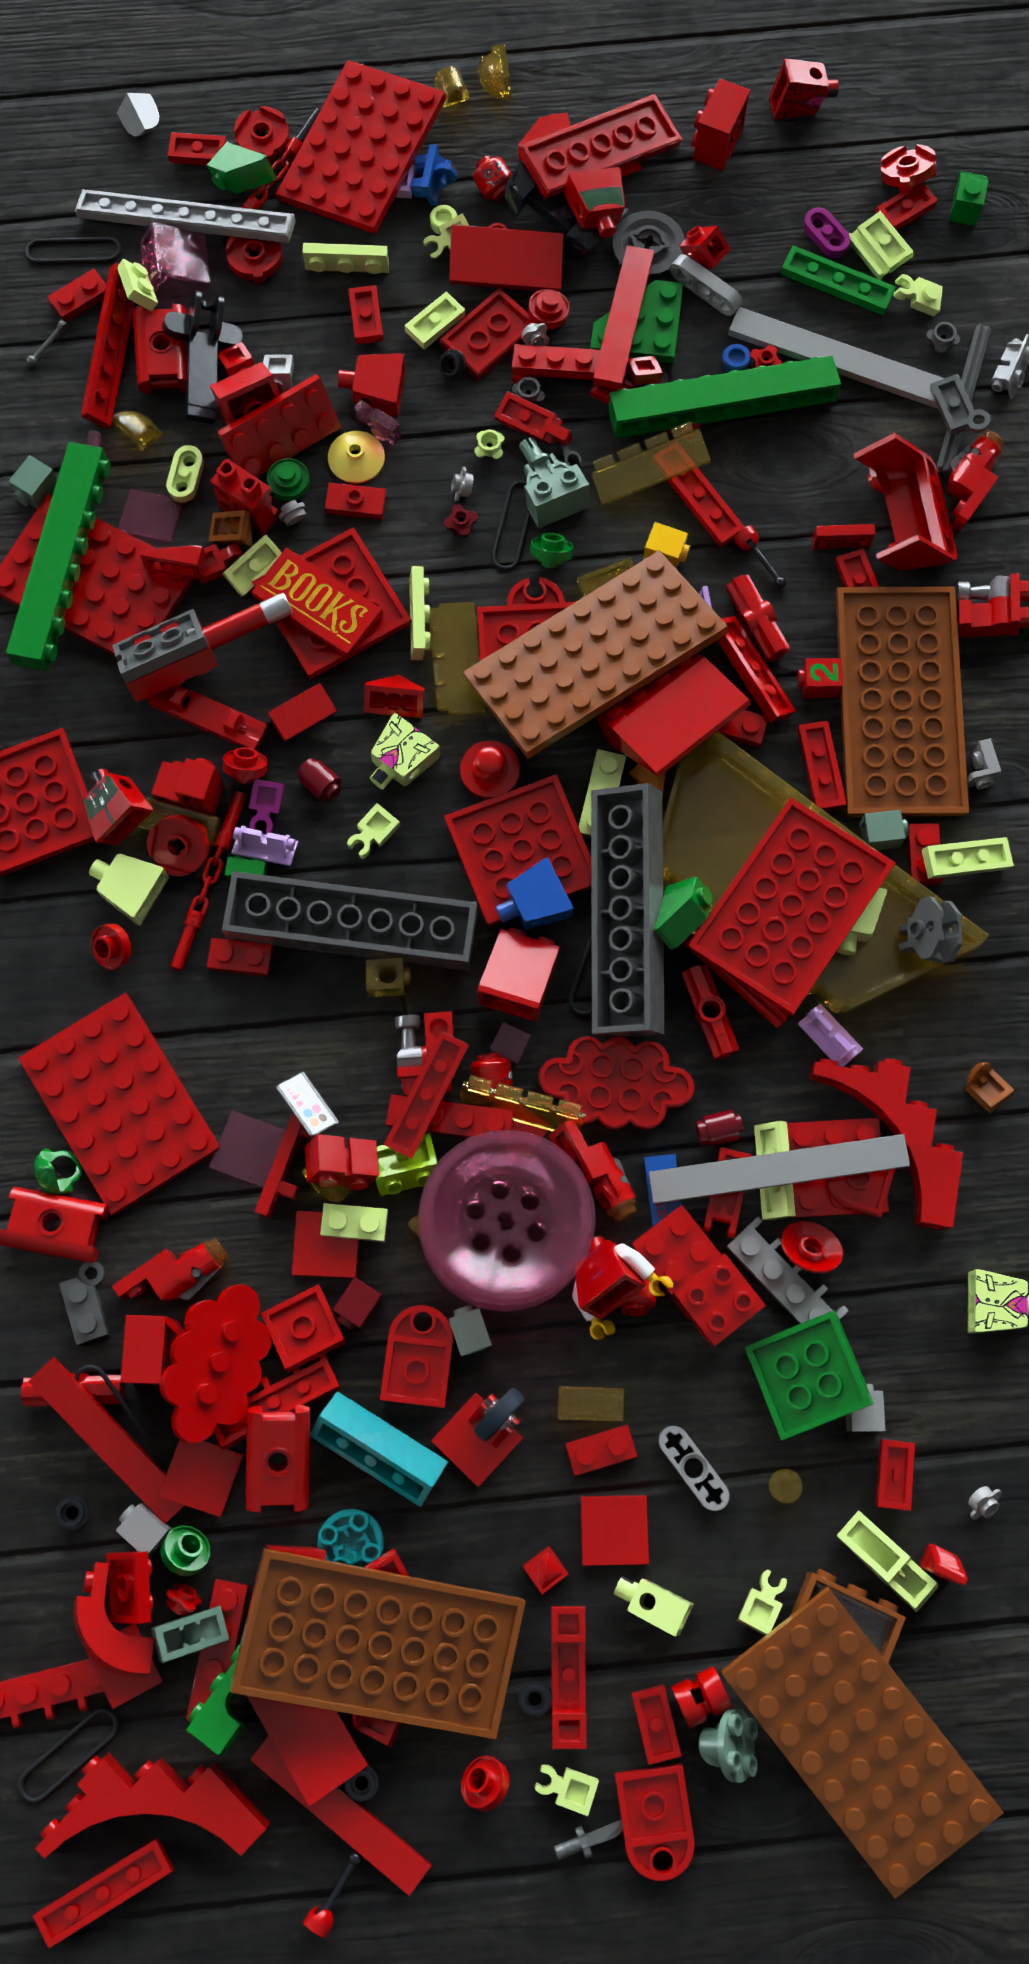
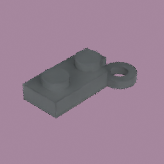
M958 374L930 384L931 394L950 436L966 431L967 427L975 433L984 432L989 428L990 415L984 410H974ZM982 418L984 422L978 425L973 420Z
M97 1261L95 1263H83L78 1272L79 1277L59 1283L76 1345H82L110 1335L96 1288L104 1280L105 1269ZM94 1267L97 1270V1276L90 1280L87 1278L86 1272L89 1268Z

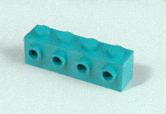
M338 1391L319 1415L310 1433V1437L420 1507L448 1461Z

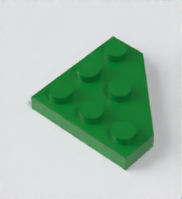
M655 280L646 286L629 358L655 356L657 362L674 363L683 283ZM610 312L594 322L590 349L601 350Z

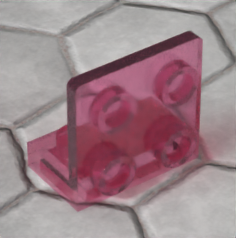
M152 222L141 239L140 245L142 265L148 272L154 292L157 291L162 282L166 281L167 277L205 286L208 285L210 279L205 236L200 233Z

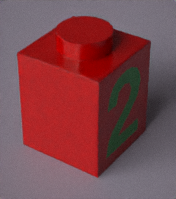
M806 658L802 669L797 671V687H802V697L838 698L843 687L842 659Z

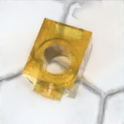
M403 958L365 960L366 990L369 997L406 995L405 986H411L410 967H404ZM390 971L397 975V978L392 983H384L380 980L385 972Z

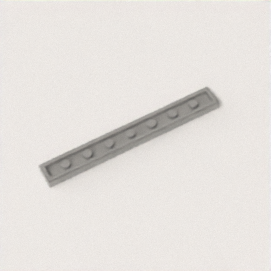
M82 189L75 209L77 218L283 243H289L296 222L294 214L85 189Z
M739 307L729 329V336L763 348L773 345L777 348V353L800 361L818 356L826 357L833 355L838 374L938 409L930 391V384L945 378Z
M900 1134L650 1171L649 1178L653 1204L907 1168L910 1167L905 1135Z

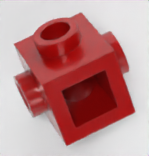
M718 226L694 227L687 233V238L679 246L684 255L689 256L707 270L714 268L731 250Z

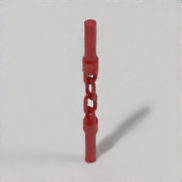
M235 791L221 831L216 835L217 838L213 846L217 851L215 856L209 858L202 873V880L204 882L202 892L194 897L184 922L185 928L170 966L174 970L182 971L196 931L200 930L209 905L206 898L210 885L215 884L220 876L223 862L220 859L223 851H229L232 834L246 799V794ZM212 862L215 866L218 864L213 880L211 876L206 878ZM198 900L199 904L204 902L201 912L194 910Z

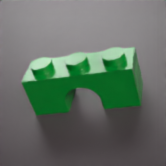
M240 1645L230 1658L233 1664L226 1674L221 1672L211 1684L209 1690L212 1694L205 1704L200 1702L188 1717V1721L191 1724L186 1730L219 1756H225L245 1727L243 1723L234 1717L231 1711V1700L235 1693H231L230 1686Z

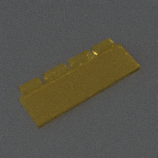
M691 422L671 429L675 438L669 441L667 433L663 432L644 440L647 450L642 452L639 443L617 451L620 461L615 463L612 454L593 461L596 471L591 474L602 505L604 506L710 463L711 459L700 429L694 431Z
M474 602L439 604V608L430 609L429 618L430 631L435 632L430 634L432 658L439 659L433 661L434 682L436 686H446L435 689L437 710H449V715L484 713L483 701L468 684L463 675L465 670L480 662Z
M472 1075L469 1082L463 1081L459 1104L511 1110L515 1112L514 1121L554 1131L562 1123L574 1119L581 1132L585 1113L580 1112L581 1105L560 1099L558 1106L552 1105L554 1097L529 1091L526 1098L521 1096L523 1089L498 1083L497 1089L491 1088V1080Z

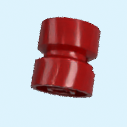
M714 1666L697 1673L696 1680L693 1682L687 1678L671 1686L689 1729L706 1722L709 1713L718 1716L733 1708ZM701 1692L705 1702L696 1705L693 1696Z

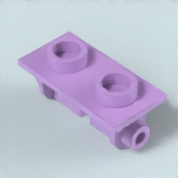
M242 825L241 828L236 827L234 830L233 839H236L231 853L291 866L298 841L291 839L290 835L263 834L262 831L249 829Z
M821 1004L814 1007L798 1023L831 1060L839 1063L838 1066L844 1067L863 1050Z

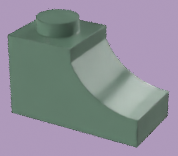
M221 1606L150 1628L152 1638H154L158 1661L162 1663L229 1640Z

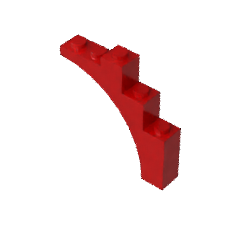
M820 1059V1062H815L810 1068L809 1080L832 1086L854 1097L874 1112L890 1130L892 1135H905L910 1163L908 1168L912 1176L915 1195L914 1225L942 1231L953 1228L963 1152L954 1151V1146L937 1143L935 1147H932L937 1109L928 1108V1104L921 1101H909V1104H905L911 1067L903 1066L902 1061L896 1059L879 1061L874 1066L873 1072H869L870 1068L862 1065H851L850 1068L838 1066L839 1063L830 1059Z
M109 1752L102 1759L96 1755L81 1770L85 1776L77 1785L86 1795L84 1796L82 1792H79L65 1807L69 1813L59 1823L55 1818L39 1834L43 1840L35 1849L45 1859L65 1840L91 1825L119 1816L154 1814L172 1816L197 1824L220 1837L242 1856L266 1830L270 1821L215 1762L207 1769L201 1765L187 1779L191 1784L189 1787L162 1757L154 1764L148 1760L134 1775L138 1780L136 1782Z

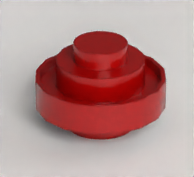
M543 289L531 296L528 304V316L533 323H544L548 329H556L567 321L570 310L569 302L560 292L552 289Z
M237 748L223 756V770L238 783L249 784L254 779H258L267 773V758L252 748Z
M112 923L101 925L95 929L91 938V949L96 961L102 967L112 970L126 965L131 956V942L124 929Z
M486 1755L472 1761L464 1771L461 1780V1793L464 1801L472 1808L483 1812L493 1810L500 1805L509 1788V1773L506 1766L496 1758Z

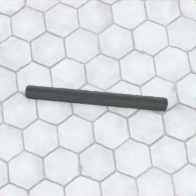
M982 324L977 325L974 331L961 377V382L970 401H972L991 332L989 326ZM948 430L946 431L937 463L939 474L944 476L951 474L948 465L957 455L963 432L950 436Z

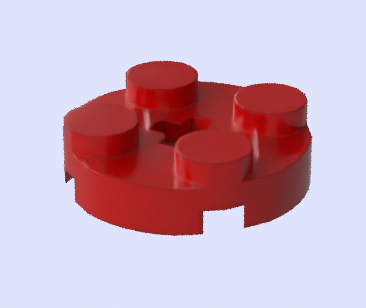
M261 106L259 111L251 112L250 109L244 111L234 125L236 145L266 155L269 163L274 162L276 157L284 152V147L290 140L289 127L285 117L281 112L271 107ZM264 130L267 131V135L259 137L256 134L257 132L262 133Z
M915 145L916 150L906 151V146L891 150L881 160V180L889 186L898 187L900 192L912 191L915 185L936 176L937 168L934 150L925 145Z
M230 236L226 244L227 261L233 273L242 279L251 280L253 283H264L268 277L272 276L279 269L282 263L283 253L280 242ZM260 250L259 255L256 257H250L248 253L249 251L255 252Z
M175 814L166 816L148 834V853L150 857L153 856L158 866L165 869L167 874L172 876L188 875L196 871L208 857L209 840L207 829L204 825L185 815ZM180 839L185 848L180 853L177 852L176 846L171 843L172 841Z

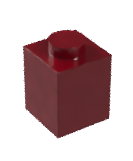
M354 1277L333 1309L339 1314L336 1320L353 1330L355 1325L363 1329L383 1299L382 1294Z

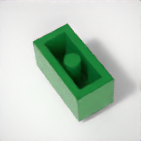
M242 856L228 857L225 877L228 881H231L232 871L267 876L268 866L266 862L258 858L248 860Z

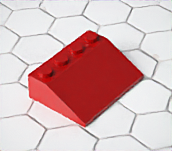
M696 653L605 710L596 719L609 745L659 777L750 706L751 702L704 656Z

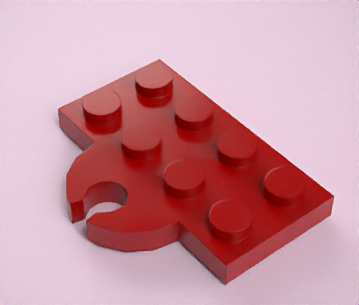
M540 577L539 588L543 594L538 598H532L527 594L530 588L529 578H526L514 585L508 594L506 606L477 607L480 661L575 602H565L563 593L558 586L548 579Z

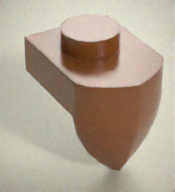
M988 1062L976 1064L968 1075L966 1091L988 1113H991L1013 1097L1014 1089L992 1069V1065Z

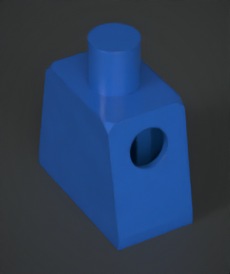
M548 857L510 881L506 885L507 895L510 900L495 906L502 923L519 917L526 930L573 917V906Z

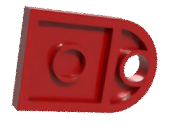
M425 1305L412 1306L403 1310L392 1322L388 1334L380 1400L445 1408L453 1348V1331L447 1318L437 1309ZM420 1313H427L432 1317V1326L427 1331H418L414 1326V1319Z
M682 1763L614 1773L625 1847L631 1864L641 1875L651 1880L666 1881L677 1877L688 1867L694 1853V1835ZM659 1851H666L672 1856V1863L665 1870L655 1868L652 1863L654 1855Z

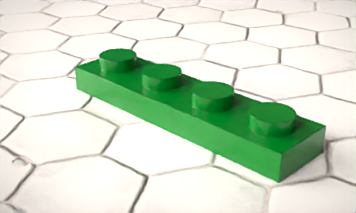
M792 246L781 269V275L883 316L896 289V286L796 246Z

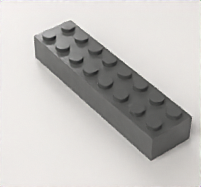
M649 783L591 790L592 1034L604 1038L665 1035L664 942L654 931L663 899L662 792Z
M232 871L222 931L228 940L272 944V946L469 971L478 909L477 902Z

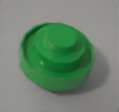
M284 458L276 461L267 472V483L271 488V493L276 498L282 501H293L300 499L306 494L310 486V477L306 466L302 462L292 458Z
M545 533L541 537L532 539L530 553L537 561L541 562L543 567L557 568L560 564L572 558L574 546L560 534Z
M178 1526L173 1528L163 1539L160 1546L161 1558L171 1572L179 1576H192L197 1574L207 1564L210 1557V1545L200 1530L192 1526Z

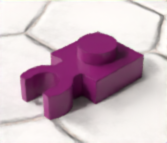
M254 779L249 809L257 811V815L251 819L250 829L256 830L257 824L260 821H264L267 824L266 833L273 832L274 824L270 818L271 814L280 815L285 790L284 784Z

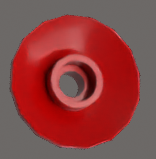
M798 1221L790 1224L783 1231L781 1238L783 1251L789 1260L799 1268L812 1273H828L835 1270L842 1262L843 1249L841 1243L834 1233L824 1226L811 1221Z

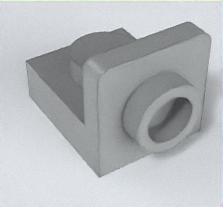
M264 355L263 364L273 375L281 395L292 388L293 355Z
M991 738L979 741L971 754L973 767L979 771L969 774L967 778L968 788L976 786V789L987 788L994 784L1001 773Z

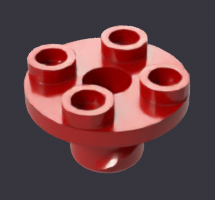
M483 741L473 745L464 754L460 764V775L464 786L470 793L488 800L514 789L520 776V764L514 751L507 745L497 741Z

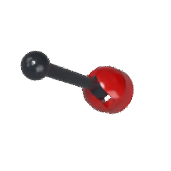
M752 525L745 527L733 538L735 544L743 551L752 550L774 578L775 586L777 588H784L786 586V579L777 574L757 548L759 536Z
M353 1851L350 1854L349 1864L326 1904L313 1907L303 1921V1924L310 1931L322 1938L327 1937L333 1925L331 1907L354 1867L362 1862L363 1857L357 1851Z

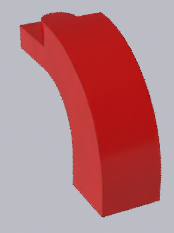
M95 1562L92 1571H86L83 1592H89L88 1597L77 1596L74 1600V1622L78 1637L89 1655L103 1667L123 1675L147 1677L151 1670L154 1638L129 1636L113 1627L107 1618L104 1607L109 1563Z

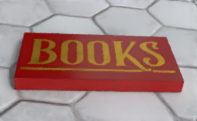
M287 547L252 590L253 597L261 602L278 594L285 593L293 611L291 615L285 618L349 658L383 613L382 608Z

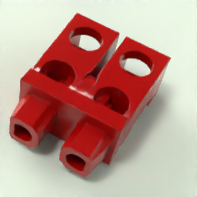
M225 459L217 468L215 476L210 480L211 485L214 487L218 506L225 512L250 511L251 529L263 537L280 515L279 510L271 505L272 497L269 495L271 488L229 459Z

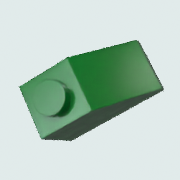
M226 142L207 164L213 176V183L221 190H228L236 194L273 182L277 178L266 155Z
M959 171L949 221L976 226L984 206L988 186L987 176Z
M697 876L666 886L654 931L670 950L676 949L708 918L713 901L710 889Z

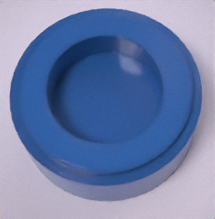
M740 344L728 346L722 355V366L725 371L747 370L751 359L749 350Z

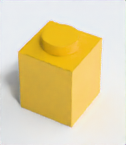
M655 522L645 546L643 560L660 550L677 569L680 561L685 563L690 550V545L686 544L688 533Z

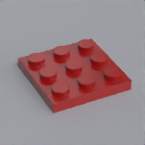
M879 1118L787 1123L789 1151L881 1137ZM826 1179L793 1184L796 1216L792 1217V1219L866 1215L838 1203L830 1194ZM886 1199L882 1214L889 1212L888 1199Z

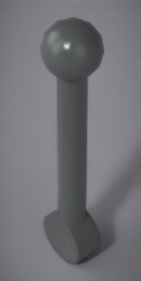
M63 320L58 322L57 329L33 356L27 357L26 363L28 366L35 367L37 365V359L60 333L66 332L68 323Z

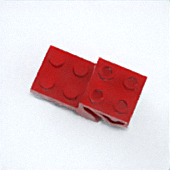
M683 1205L679 1206L631 1244L655 1268L653 1272L658 1277L667 1276L672 1280L673 1288H667L662 1281L660 1283L669 1293L670 1298L688 1320H692L698 1332L712 1347L716 1346L766 1306L725 1253L723 1255L720 1254Z

